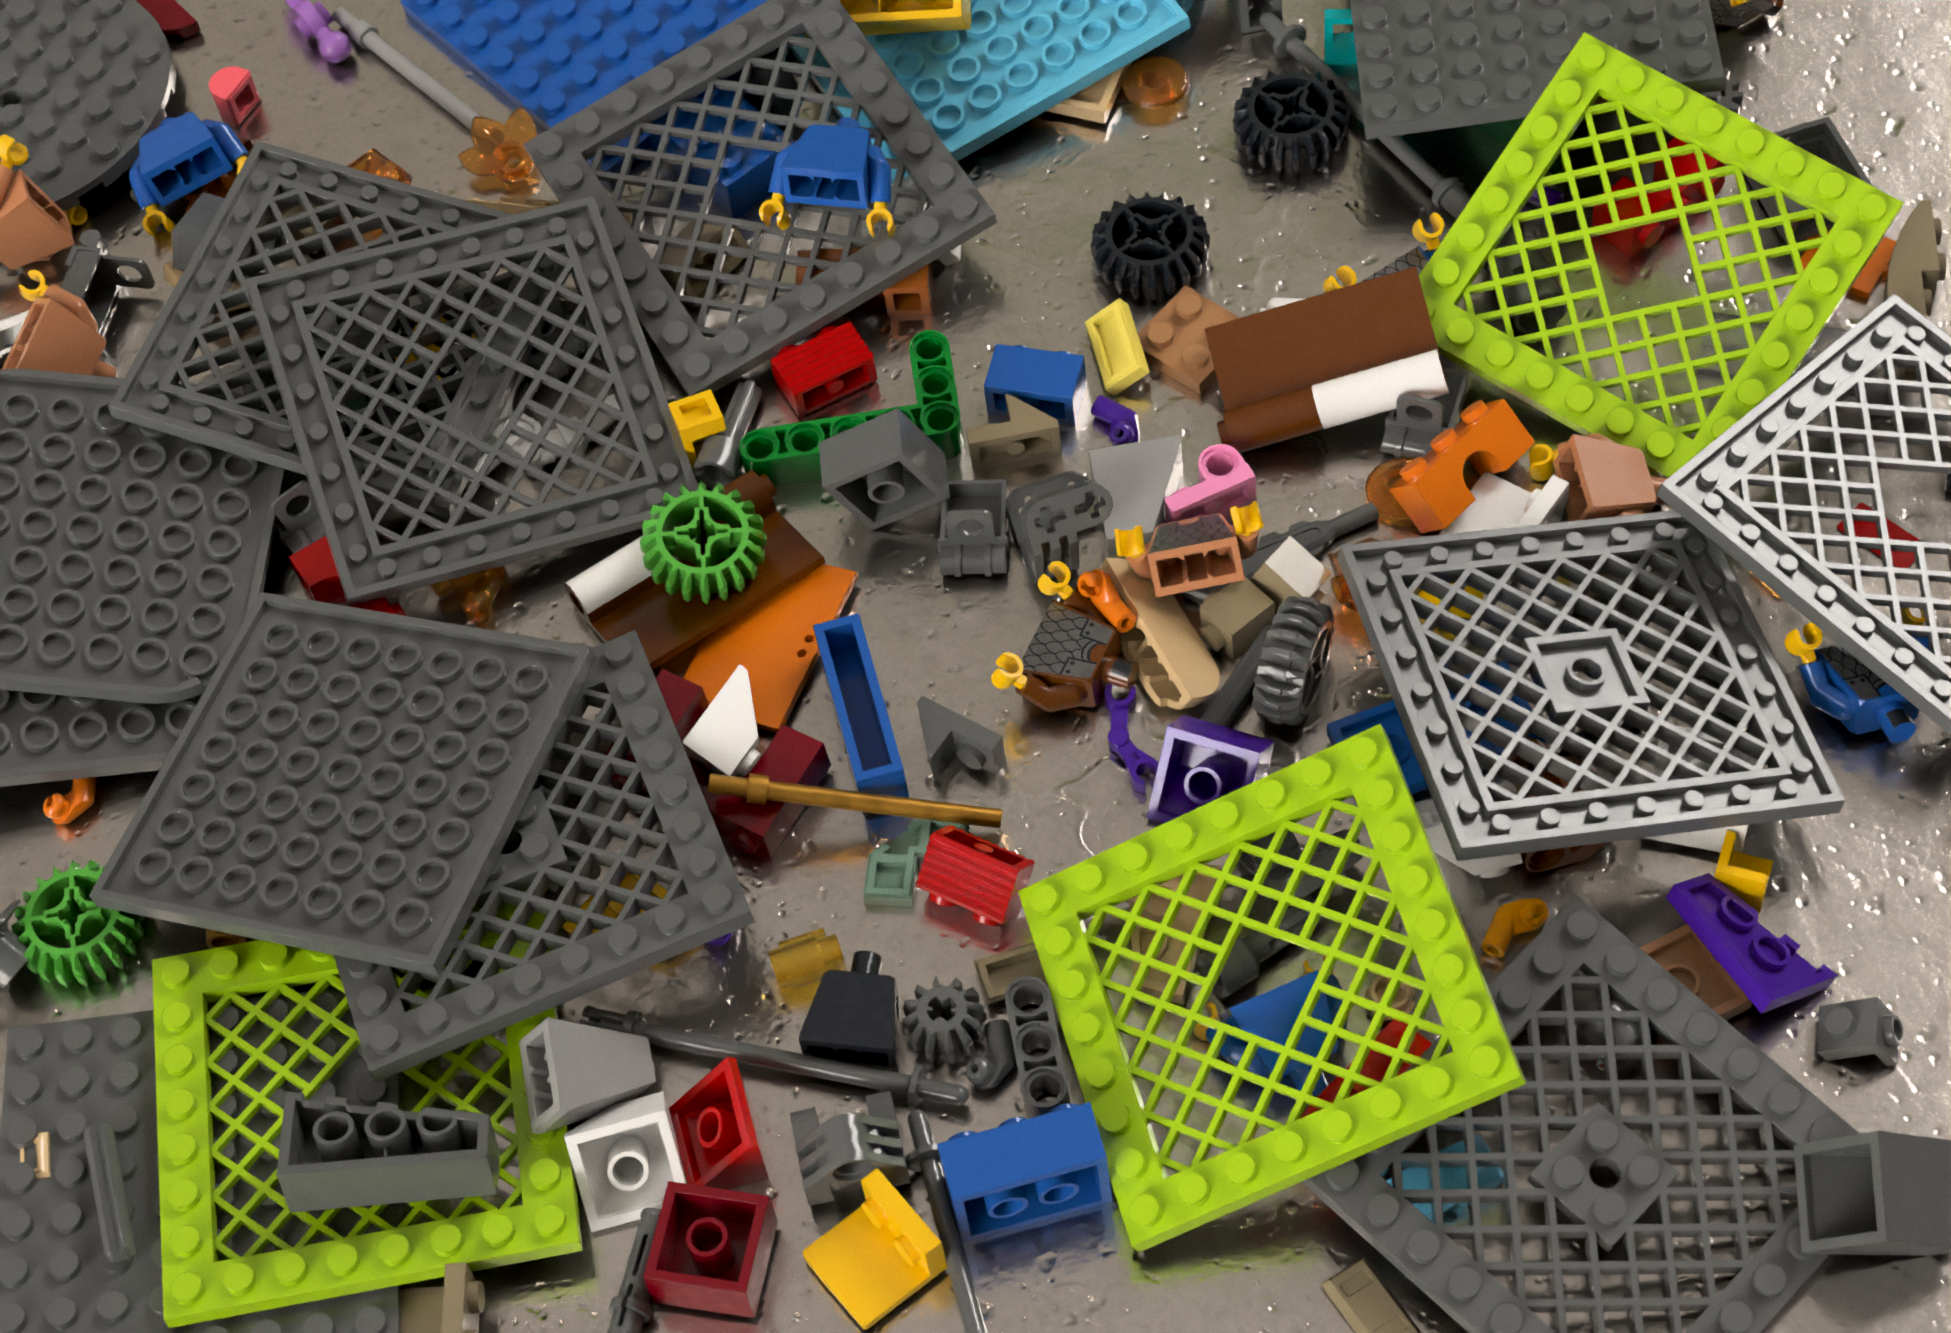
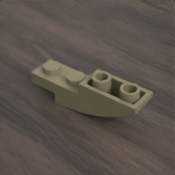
M1921 200L1901 229L1893 249L1883 294V302L1893 294H1896L1926 318L1931 315L1932 299H1934L1937 282L1944 281L1946 276L1945 253H1938L1937 245L1941 243L1942 224L1940 218H1933L1931 200ZM1904 366L1905 372H1916L1910 366Z

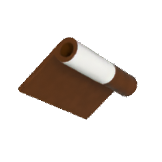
M1416 266L1205 328L1225 411H1223L1224 420L1217 422L1219 436L1222 444L1234 447L1239 453L1396 409V401L1400 394L1431 399L1450 393Z
M750 470L724 486L725 495L737 489L741 493L742 502L751 500L755 506V514H760L763 519L764 528L762 531L767 536V545L763 548L765 551L763 565H756L758 574L755 580L744 578L745 588L742 593L730 587L728 588V598L726 601L720 598L718 593L710 594L711 599L707 605L702 602L701 594H694L693 598L687 603L683 599L682 589L670 596L666 592L665 583L656 585L652 579L651 572L653 570H647L644 566L643 556L645 554L641 551L640 547L641 537L564 583V587L579 614L604 642L636 630L653 670L826 562L823 555L777 511L773 501L777 497V492L771 480L764 473L758 476L753 470ZM711 518L718 524H727L724 521ZM688 521V522L684 523V524L681 525V526H685V525H687L688 523H690L691 521ZM705 530L702 531V541H700L702 555L705 554V544L707 543ZM728 558L721 559V560L718 561L715 565L724 562V561L727 560ZM678 560L685 565L696 567L690 561Z

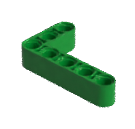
M925 330L916 334L909 343L917 404L752 430L743 436L739 445L745 473L753 470L758 476L764 473L771 480L774 487L822 480L819 442L897 408L945 452L946 460L955 458L964 448V434L950 345L947 337L942 332L936 330Z

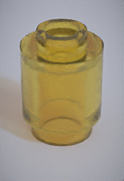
M823 927L778 942L779 948L767 951L780 989L792 985L793 990L819 982L826 971L830 969L837 970L836 965L845 962L836 934L826 937Z

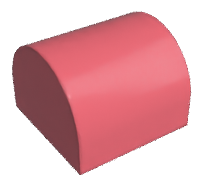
M236 66L225 67L217 71L209 81V89L221 119L236 128L260 101L249 70Z

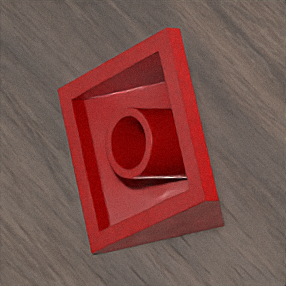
M726 1057L669 1107L687 1184L730 1190L769 1179L737 1060L734 1057Z

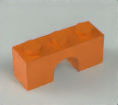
M1504 398L1488 403L1478 400L1468 406L1460 414L1462 421L1454 429L1449 428L1441 432L1430 442L1429 445L1432 448L1430 452L1424 457L1420 456L1413 459L1400 470L1399 474L1402 478L1389 490L1421 534L1447 528L1476 500L1464 482L1463 467L1466 460L1474 466L1480 476L1485 472L1491 474L1499 473L1511 467L1536 443Z

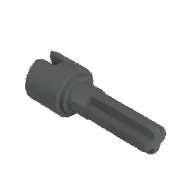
M748 379L746 382L738 383L724 416L727 430L719 432L717 435L709 436L704 440L694 464L695 469L693 473L697 483L699 484L701 480L707 490L713 491L719 482L725 486L738 478L743 465L739 450L740 441L748 430L762 396V388L756 386L753 380Z
M1307 896L1303 899L1311 903L1316 901L1312 896ZM1292 906L1286 911L1278 929L1299 936L1310 912ZM1321 916L1317 925L1324 922L1326 918ZM1256 930L1243 939L1238 937L1212 993L1219 998L1225 999L1258 977L1259 964L1290 943ZM1224 939L1217 944L1222 945ZM1206 950L1199 955L1200 958L1197 960L1196 966L1200 976L1207 977L1217 954Z

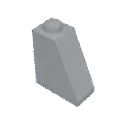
M1180 435L1088 450L1091 479L1107 489L1113 501L1110 516L1101 523L1108 558L1125 559V557L1117 556L1114 529L1131 530L1134 529V526H1142L1145 545L1151 541L1155 527L1166 523L1164 499L1176 492L1183 471ZM1095 497L1096 503L1100 502V497Z
M547 1017L519 1041L532 1133L542 1134L596 1116L614 1104L635 1099L656 1082L655 1065L651 1056L649 1038L645 1036Z

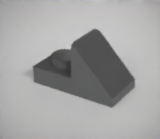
M921 696L917 701L921 728L935 782L938 781L956 755L965 765L972 769L979 770L982 768L994 775L999 773L1007 762L1003 736L924 696Z

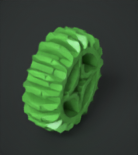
M701 480L697 485V491L689 492L688 488L682 484L679 488L680 496L677 498L665 492L663 497L664 507L652 505L650 510L651 519L644 520L642 530L645 536L640 539L641 551L645 554L643 556L644 566L647 570H653L651 572L652 579L656 585L665 583L666 592L670 596L682 589L683 599L687 603L693 598L694 594H701L702 602L706 605L711 599L710 594L718 593L719 597L726 601L728 598V588L730 587L742 593L745 588L744 578L755 580L758 574L756 565H763L765 560L763 548L767 545L766 533L762 531L764 528L763 519L760 514H755V506L751 500L742 502L741 493L737 489L725 495L724 486L720 482L714 487L713 491H708ZM711 518L724 521L727 524H718ZM688 521H691V522L688 523L687 525L681 526V525H683L684 523H686V522H688ZM703 530L706 531L707 538L704 555L701 553L700 546ZM728 558V559L725 560L724 562L715 565V564H716L718 561H720L721 559ZM678 560L690 561L696 567L685 565Z
M92 859L83 869L79 863L73 860L68 871L65 872L53 866V877L47 881L36 877L38 889L35 892L22 891L23 900L26 905L16 908L15 918L17 922L11 925L12 932L18 936L16 940L29 946L23 955L25 958H29L25 963L27 967L34 971L35 974L39 973L42 979L49 983L57 979L60 984L67 988L75 978L80 984L87 987L90 977L95 974L106 981V970L111 966L123 970L121 957L123 955H136V946L133 941L145 938L144 929L141 924L147 921L146 916L98 907L93 901H88V899H91L89 894L105 866L101 868L99 863ZM57 942L59 946L70 945L71 948H57L48 944Z

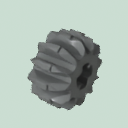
M935 976L932 989L927 990L916 985L914 990L916 999L904 1000L903 1011L906 1017L902 1018L903 1021H901L902 1032L906 1037H909L910 1049L915 1054L925 1051L926 1059L931 1064L940 1054H944L946 1060L953 1065L956 1059V1052L961 1051L972 1057L974 1051L972 1041H984L986 1032L983 1023L987 1020L986 1007L979 1003V995L974 987L963 990L962 982L957 977L948 986H943L942 981Z

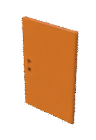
M827 564L816 568L703 638L683 678L701 686L710 705L738 665H742L748 670L757 728L777 733L782 724L785 725L819 657L813 625L838 619L858 579L857 571Z

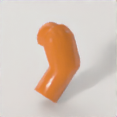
M1100 569L1082 573L1077 583L1081 595L1090 597L1097 610L1119 633L1131 630L1136 623V615L1122 601L1110 575Z
M98 777L73 779L72 790L65 796L55 793L52 797H47L43 805L44 814L52 818L56 824L63 825L74 821L93 806Z

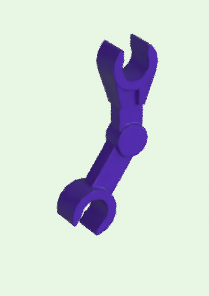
M1108 684L1105 689V702L1107 709L1111 712V730L1108 733L1109 748L1116 752L1123 760L1133 789L1138 793L1146 794L1145 782L1139 776L1143 773H1151L1156 777L1159 762L1140 749H1137L1129 738V713L1136 708L1137 704L1135 686L1133 685L1132 689L1129 690V696L1126 699L1116 700L1113 698V685Z

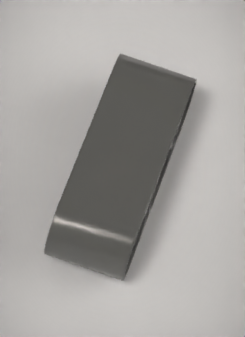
M1023 976L1015 979L1005 992V1002L1025 1113L1029 1119L1047 1114L1056 1106L1070 1103L1050 990L1043 980L1034 976ZM1027 1004H1036L1040 1006L1038 1009L1032 1012H1024L1019 1010L1021 1007ZM1036 1048H1044L1046 1050H1049L1045 1055L1040 1057H1032L1027 1055L1031 1050ZM1045 1093L1057 1095L1053 1101L1048 1103H1041L1035 1100L1039 1095Z

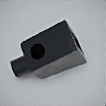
M866 950L857 951L853 956L851 971L830 969L823 974L800 1031L798 1040L802 1054L899 1072L900 996L896 979L890 975H880L883 958L879 954Z

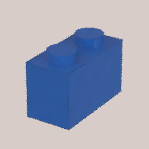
M996 344L984 383L987 414L1008 416L1005 394H1009L1057 419L1058 424L1075 426L1087 385L1084 356L1067 351L1054 352L1032 349L1023 345Z

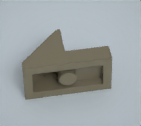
M1005 394L1008 422L988 423L980 427L966 429L973 471L1062 454L1058 420L1009 394Z

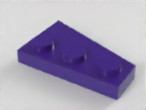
M1709 873L1675 884L1665 897L1761 1014L1827 989L1838 976L1824 964L1819 969H1816L1796 953L1800 945L1787 934L1778 938L1758 923V912Z

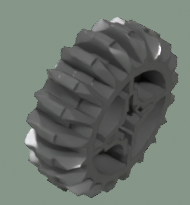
M1289 596L1279 606L1277 615L1273 617L1272 625L1267 631L1260 660L1257 663L1258 669L1254 678L1255 687L1252 692L1254 698L1253 706L1257 716L1267 718V721L1275 724L1295 726L1304 720L1306 714H1309L1311 705L1316 698L1325 675L1326 665L1330 658V649L1333 644L1332 636L1335 630L1333 625L1335 618L1331 606L1322 604L1317 599Z

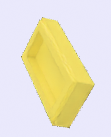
M1118 298L1085 321L1106 391L1116 396L1150 373L1129 305Z

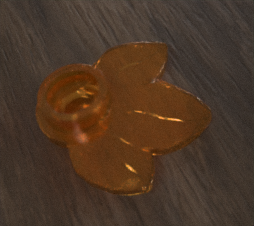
M522 107L517 108L510 115L505 125L489 118L475 116L471 126V137L474 147L463 151L458 156L464 168L476 176L496 175L499 179L508 183H517L525 180L532 173L534 163L528 156L523 144L538 136L532 117ZM517 159L521 161L520 165L515 168L506 167L510 160Z

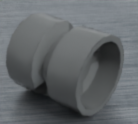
M1541 250L1527 251L1531 271L1550 267ZM1519 253L1502 257L1496 262L1499 278L1524 273ZM1555 277L1534 280L1539 301L1563 295L1562 288ZM1527 282L1502 288L1507 308L1531 303ZM1566 304L1542 310L1546 329L1555 325L1564 317L1567 312ZM1534 312L1511 316L1518 331L1523 333L1539 332Z

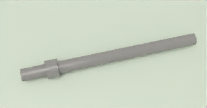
M342 6L337 7L333 11L332 18L349 32L350 39L363 49L369 48L490 146H496L500 143L502 133L380 37L378 29L365 19L359 20Z

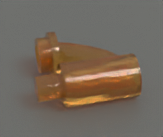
M504 565L431 584L430 586L434 593L442 599L453 590L461 594L485 577L479 594L477 595L470 591L466 594V599L461 602V606L475 625L482 621L487 623L492 619L488 610L492 606L503 583Z

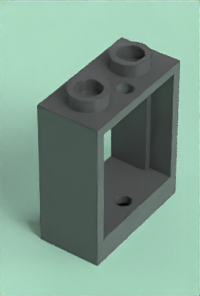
M1829 116L1774 132V134L1784 139L1790 137L1787 141L1872 185ZM1746 176L1753 190L1767 188ZM1774 196L1759 199L1770 218L1780 216ZM1783 196L1788 214L1807 210V208ZM1815 217L1791 223L1796 242L1819 234ZM1824 218V222L1828 232L1832 229L1835 223ZM1783 225L1776 226L1785 243L1788 244Z

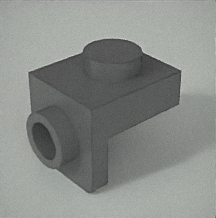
M1878 997L1819 1006L1817 1052L1826 1061L1876 1054L1886 1066L1898 1064V1046L1902 1045L1904 1041L1903 1025L1900 1018L1893 1014Z

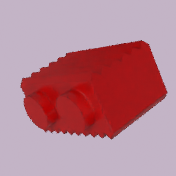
M851 321L839 326H827L816 337L800 345L791 344L785 346L778 352L777 356L770 358L775 382L798 417L802 418L806 413L811 414L814 409L819 410L822 405L827 406L830 402H836L838 398L843 399L846 394L851 395L854 390L859 391L861 387H867L869 383H875L878 379L874 356L869 351L868 346L865 345L864 340L861 339L859 333H857L855 327H853Z
M947 825L931 834L926 847L927 851L923 856L924 861L918 873L919 878L915 884L916 887L930 893L929 899L932 902L945 907H956L957 905L973 911L972 918L988 926L1003 925L1019 916L1022 903L1018 891L1028 887L1035 864L1033 859H1026L1023 855H1017L1016 852L1008 851L1007 848H1002L998 844H991L988 840H983L972 833H966L963 829H957L952 825Z

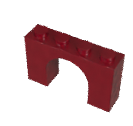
M662 669L656 680L679 737L683 742L708 708L709 703L701 686ZM782 724L758 763L743 778H749L751 773L769 776V781L818 787L829 770L831 763L824 743ZM614 742L611 744L605 755L609 754L610 750L615 744ZM630 748L624 760L637 763ZM615 774L610 784L615 789L622 790L629 777ZM644 783L638 795L650 798ZM700 785L718 832L728 837L733 845L748 854H754L758 851L772 858L805 807L802 804L769 800L766 801V805L746 803L747 798L708 793V786Z

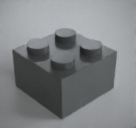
M898 408L819 442L822 487L871 531L950 498L945 452Z

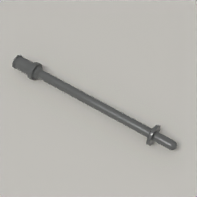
M1272 12L1263 13L1260 16V24L1276 39L1273 44L1274 53L1279 58H1287L1292 55L1312 75L1320 71L1323 81L1334 79L1337 90H1343L1350 112L1364 124L1361 97L1304 43L1306 39L1304 27L1300 24H1292L1287 27ZM1401 135L1378 138L1433 191L1432 203L1439 210H1446L1457 220L1472 198L1464 191L1465 185L1457 177L1444 178Z
M587 1005L582 1012V1016L588 1017V1021L580 1019L579 1024L645 1036L649 1038V1044L722 1059L734 1057L737 1062L883 1091L890 1090L893 1093L907 1095L908 1107L914 1110L919 1108L923 1098L962 1105L969 1097L968 1090L962 1085L927 1079L926 1065L917 1064L912 1074L907 1075L648 1024L647 1020L643 1018L642 1012L633 1010L623 1014Z
M915 1109L908 1115V1125L915 1150L908 1153L905 1158L907 1169L922 1172L965 1332L987 1333L941 1168L938 1143H934L926 1113Z

